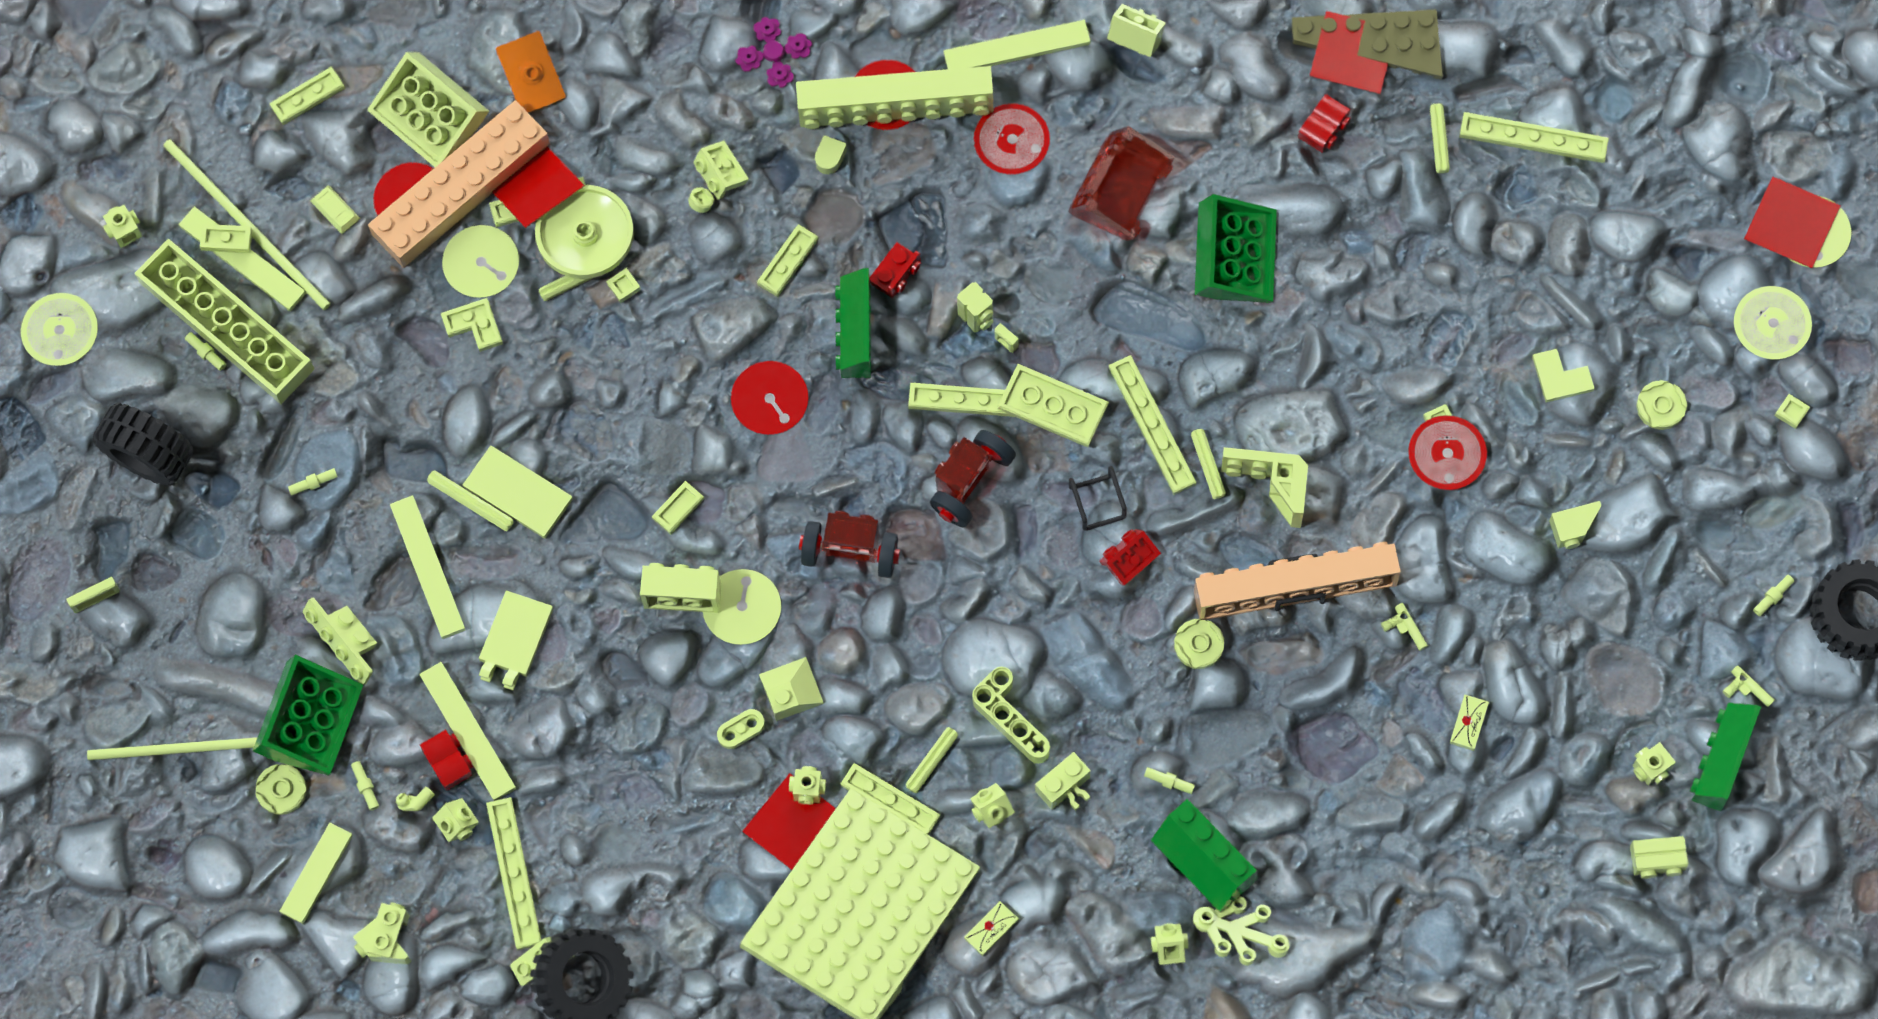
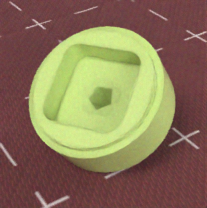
M695 188L688 198L690 207L700 213L709 211L714 202L712 193L705 188Z

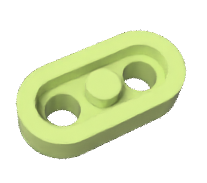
M749 709L722 724L717 731L720 745L726 749H734L760 734L765 726L763 715L757 710ZM749 721H756L755 727L750 728L747 726ZM729 733L735 735V738L731 741L726 739V735Z

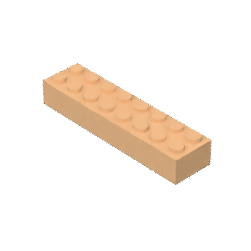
M516 100L513 101L368 224L372 236L403 268L406 267L491 195L494 189L545 147L550 145L547 132Z
M1379 542L1371 548L1363 549L1362 546H1357L1343 553L1329 551L1320 557L1305 555L1298 558L1297 561L1289 562L1287 559L1275 561L1274 565L1269 566L1255 564L1246 570L1239 571L1238 568H1231L1225 570L1223 574L1204 573L1199 578H1195L1194 596L1199 619L1208 620L1275 608L1276 601L1279 599L1283 600L1285 598L1324 593L1326 595L1325 599L1395 587L1398 584L1401 571L1395 544ZM1320 598L1281 604L1280 607L1320 600Z

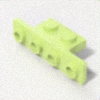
M315 598L309 599L303 610L306 620L314 626L322 640L330 646L336 657L343 662L350 671L351 676L364 686L367 684L373 671L361 655L374 649L377 642L348 606L327 615Z

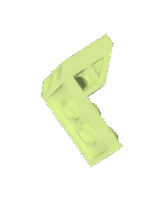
M1224 447L1221 472L1232 477H1238L1241 474L1251 475L1254 479L1271 477L1270 499L1290 527L1301 528L1308 472L1306 462L1299 455Z

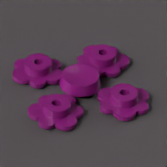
M763 17L761 22H757L754 25L757 39L766 42L763 53L758 50L756 51L755 46L741 47L737 51L736 63L741 65V69L744 72H749L752 68L758 69L760 67V62L764 56L766 60L774 62L772 68L766 71L768 84L773 87L778 85L780 88H784L786 83H790L794 79L793 73L790 72L791 67L788 64L783 65L781 62H778L783 58L784 51L787 54H791L793 59H798L799 57L806 58L810 55L809 48L812 46V43L806 39L805 34L798 33L795 37L789 36L787 39L788 43L783 48L778 41H775L776 37L781 35L779 21L775 18L769 20V18Z

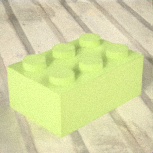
M650 563L649 566L642 567L640 596L644 609L719 613L721 580L718 570H714L713 567L700 566L699 569H693L683 564H677L674 567H664L660 563Z

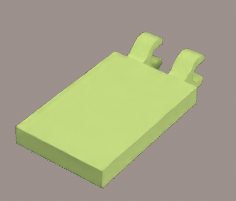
M506 590L479 656V660L484 662L479 676H481L480 680L490 683L495 668L498 667L508 671L502 682L504 688L514 690L519 675L527 677L553 612V606Z

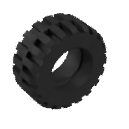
M117 403L110 406L93 434L95 446L111 460H114L130 472L163 486H171L178 481L193 455V447L183 435L158 418L156 419L150 414L126 404Z
M1860 559L1852 560L1849 565L1843 562L1835 570L1831 569L1824 579L1821 580L1811 600L1810 616L1813 617L1811 625L1813 630L1819 631L1817 638L1821 643L1826 641L1829 644L1827 649L1832 653L1836 649L1841 652L1840 657L1846 659L1849 655H1853V659L1857 661H1862L1866 656L1869 660L1875 659L1878 656V627L1869 630L1855 628L1842 618L1838 610L1840 596L1848 591H1863L1878 601V567L1874 566L1875 561L1867 560L1865 564H1861Z
M578 928L564 930L563 933H557L550 937V942H544L540 947L542 953L535 955L533 963H536L535 970H530V977H534L535 984H531L530 987L531 992L537 993L538 997L534 999L536 1004L544 1008L543 1013L547 1017L554 1019H614L619 1014V1007L625 1008L628 1003L625 996L626 994H631L633 986H629V979H634V971H629L628 965L632 964L629 956H624L623 953L626 949L622 944L615 943L616 938L610 934H603V931ZM584 953L592 956L597 962L601 972V983L593 998L587 1002L580 1003L573 1001L567 995L563 986V971L567 962L574 955Z

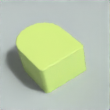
M823 136L815 154L816 168L823 174H833L836 172L847 151L846 143Z

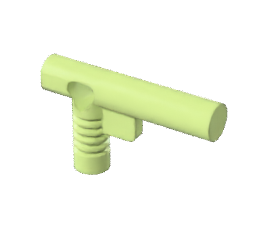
M1403 603L1397 605L1395 610L1398 614L1382 622V629L1386 632L1396 626L1400 634L1409 632L1419 651L1427 648V643ZM1404 613L1407 619H1402L1400 616Z
M1738 665L1731 671L1736 678L1722 691L1728 698L1737 690L1744 696L1752 692L1767 707L1775 701ZM1740 675H1743L1747 680L1741 681L1739 679Z

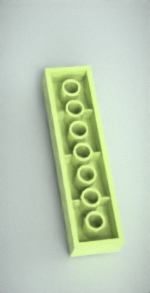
M991 66L796 82L800 127L807 129H816L824 125L840 127L849 123L865 125L870 121L889 123L895 119L913 121L916 118L923 117L938 119L940 116L962 117L965 114L986 115L989 112H994Z
M167 239L134 273L144 288L278 403L282 404L315 370L311 360L170 239Z

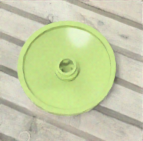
M593 185L582 187L539 218L535 226L536 243L545 262L558 273L579 279L598 277L616 268L627 256L634 236L632 218L625 203L613 192Z

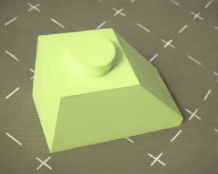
M1600 501L1552 513L1549 522L1558 549L1563 547L1573 549L1583 542L1601 508Z
M376 919L353 936L357 942L353 947L362 958L368 956L373 962L409 964L411 962V959L397 941L390 959L370 954L366 951Z

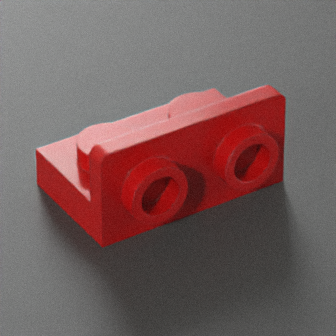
M896 242L870 276V284L891 298L896 293L900 294L907 285L906 280L911 274L915 275L921 267L920 253L918 251L913 253Z
M1131 529L1121 537L1122 541L1118 545H1113L1106 549L1103 553L1104 557L1099 560L1103 566H1107L1123 586L1161 554L1143 530Z

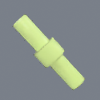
M192 332L186 335L185 340L197 350V354L203 360H208L219 371L225 368L226 363L214 353V349L208 343H203Z
M333 468L318 475L314 473L306 476L305 480L288 486V489L292 496L307 489L314 490L319 488L320 484L335 479L338 476Z
M1786 575L1776 587H1771L1765 593V598L1753 609L1755 614L1761 616L1772 604L1776 605L1783 598L1782 594L1795 582L1790 575Z
M354 762L351 764V767L358 781L356 783L360 794L364 795L370 811L379 808L373 793L374 786L371 779L367 778L361 762Z
M1147 767L1144 777L1160 782L1163 787L1171 790L1176 788L1192 794L1195 787L1194 784L1176 778L1177 775L1169 772L1165 774Z

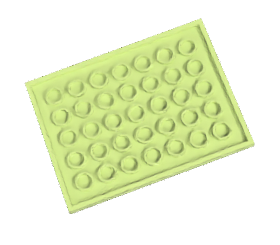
M850 789L741 941L740 948L854 1019H878L980 870V866L853 789Z

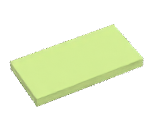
M1017 364L999 402L998 410L1085 447H1089L1109 402Z
M491 445L463 483V488L544 539L573 500L571 495Z

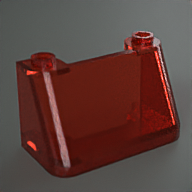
M1130 126L1111 132L1098 151L1068 212L1074 217L1123 240L1135 239L1141 231L1139 226L1140 220L1137 217L1156 180L1162 177L1166 178L1173 169L1171 164L1175 156Z

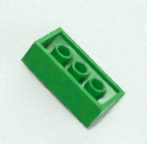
M862 268L841 276L840 285L835 286L836 300H840V309L835 311L836 323H840V332H836V347H840V355H836V370L841 371V378H871V285L869 268Z
M1728 703L1724 710L1719 709L1715 723L1719 724L1716 733L1712 731L1709 736L1707 746L1711 748L1708 756L1703 754L1698 769H1701L1702 773L1700 778L1695 777L1690 792L1694 794L1691 801L1717 811L1722 810L1730 795L1760 712V706Z
M1188 799L1168 815L1151 839V842L1220 913L1258 880L1257 870Z

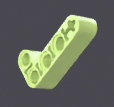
M1002 666L995 668L973 690L974 707L1030 761L1037 764L1044 763L1050 754L1049 741L1004 699L1013 687L1012 672ZM999 676H1004L1009 681L1005 685H998L995 679ZM981 694H988L991 699L986 703H981L977 697ZM999 711H1006L1009 714L1005 720H999L995 715ZM1017 728H1024L1027 734L1024 737H1017L1013 732ZM1034 746L1036 748H1040L1042 746L1043 753H1041L1040 751L1034 753Z

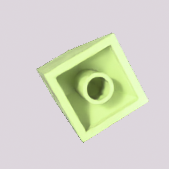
M806 657L759 674L776 721L824 704Z

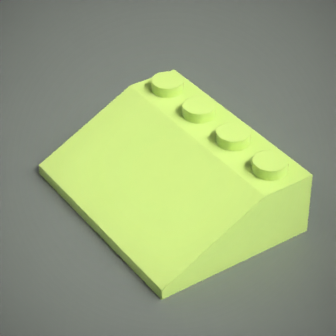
M419 52L405 53L367 109L434 167L438 166L464 144L489 113V110Z

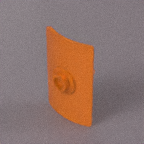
M540 31L496 47V52L514 97L527 113L566 97Z

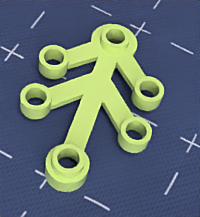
M1239 896L1221 913L1217 909L1213 910L1210 907H1201L1194 913V925L1198 930L1208 933L1215 946V953L1220 957L1229 955L1231 944L1228 940L1222 939L1218 929L1227 932L1239 954V961L1243 965L1249 966L1253 964L1256 956L1254 950L1246 946L1243 938L1267 946L1269 953L1273 957L1281 958L1288 953L1290 943L1285 936L1275 935L1272 937L1246 928L1258 922L1264 923L1269 920L1271 910L1266 905H1259L1254 913L1231 922L1222 918L1233 913H1243L1247 905L1243 897ZM1240 903L1243 907L1238 908L1234 904ZM1264 911L1267 915L1261 916L1258 912ZM1202 916H1207L1210 920L1206 921ZM1275 942H1281L1284 945L1278 946ZM1219 946H1225L1227 950L1222 951L1219 949ZM1249 954L1252 958L1245 959L1243 955Z

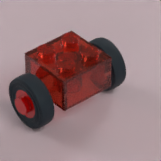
M980 430L973 442L965 437L962 438L960 443L956 441L949 451L950 457L946 462L942 461L935 470L937 492L931 498L930 505L942 519L962 528H965L973 517L964 503L989 469V462L994 461L1000 465L1009 466L1016 457L1014 449L1002 437L986 430Z
M844 511L828 512L823 542L821 523L807 522L804 535H801L799 550H802V565L814 567L822 548V551L825 550L826 556L875 563L877 558L878 576L883 578L892 577L895 564L899 563L900 549H897L898 535L895 533H884L882 543L877 551L880 536L878 520L874 519L873 516L862 514L856 517L849 516L850 514Z

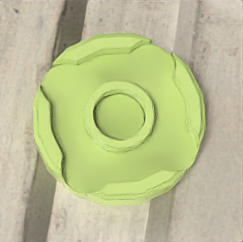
M1660 380L1651 382L1642 389L1637 399L1636 408L1638 416L1646 425L1654 429L1665 430L1671 429L1680 423L1686 412L1687 401L1685 394L1678 386L1672 385L1668 381Z
M1193 619L1185 622L1178 629L1174 639V650L1178 659L1184 665L1193 669H1205L1213 666L1221 658L1224 651V637L1221 630L1213 622Z
M272 765L265 769L257 779L256 798L261 806L270 813L277 815L289 814L298 809L305 800L307 792L306 781L301 773L291 765Z

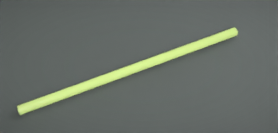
M170 139L167 140L163 146L241 226H251L252 238L323 310H326L330 306V302Z
M257 737L87 750V759L99 760L254 748Z

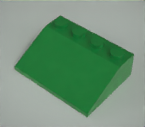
M1212 194L1198 203L1194 295L1215 300L1273 302L1277 209Z
M295 654L285 664L252 751L276 762L329 776L363 684Z

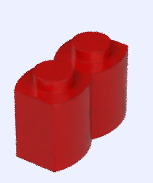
M1325 94L1300 128L1298 138L1321 153L1326 148L1330 150L1338 138L1335 136L1340 129L1344 131L1350 123V109Z
M444 730L421 743L420 748L447 791L471 777L470 769L473 768V765L467 754L462 756L457 748L461 745L455 734L449 735L447 730Z

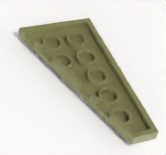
M1437 9L1345 14L1350 16L1346 21V28L1351 32L1359 30L1361 25L1359 19L1365 20L1357 56L1387 63V67L1395 69L1398 67L1410 70L1415 74L1421 75L1423 73L1442 80ZM1325 16L1292 17L1293 44L1317 49L1321 29L1328 33L1333 32L1336 29L1335 20L1332 18L1324 19Z

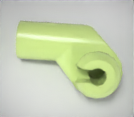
M425 787L417 796H408L405 793L399 794L396 798V803L399 809L403 811H420L435 794L428 787Z

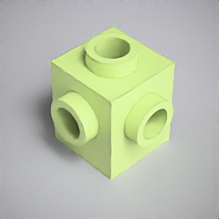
M125 205L113 207L103 216L107 223L103 226L110 239L115 237L120 248L142 237L136 226L140 221L133 210L128 212Z
M1659 742L1650 750L1648 747H1645L1635 755L1637 759L1633 764L1635 768L1633 772L1641 782L1645 781L1648 786L1654 781L1659 784L1669 776L1667 772L1673 768L1676 762Z
M810 766L795 769V777L790 776L789 792H793L794 801L811 805L813 802L820 803L821 794L825 795L826 779H822L821 771H817V768ZM802 782H811V784L804 786Z
M997 783L980 790L977 795L970 798L975 807L971 809L974 817L978 822L983 821L988 828L1000 824L1005 818L1015 813L1005 792Z
M463 798L444 804L432 818L448 842L457 839L460 841L467 839L473 834L472 829L479 823Z
M1168 923L1162 926H1155L1156 937H1151L1152 952H1157L1159 965L1185 962L1184 949H1189L1187 933L1182 934L1181 925Z

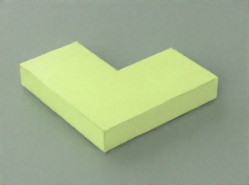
M488 298L441 313L449 338L472 330L479 352L503 344Z
M1557 349L1533 354V362L1546 403L1594 391L1595 388L1588 366L1564 371Z

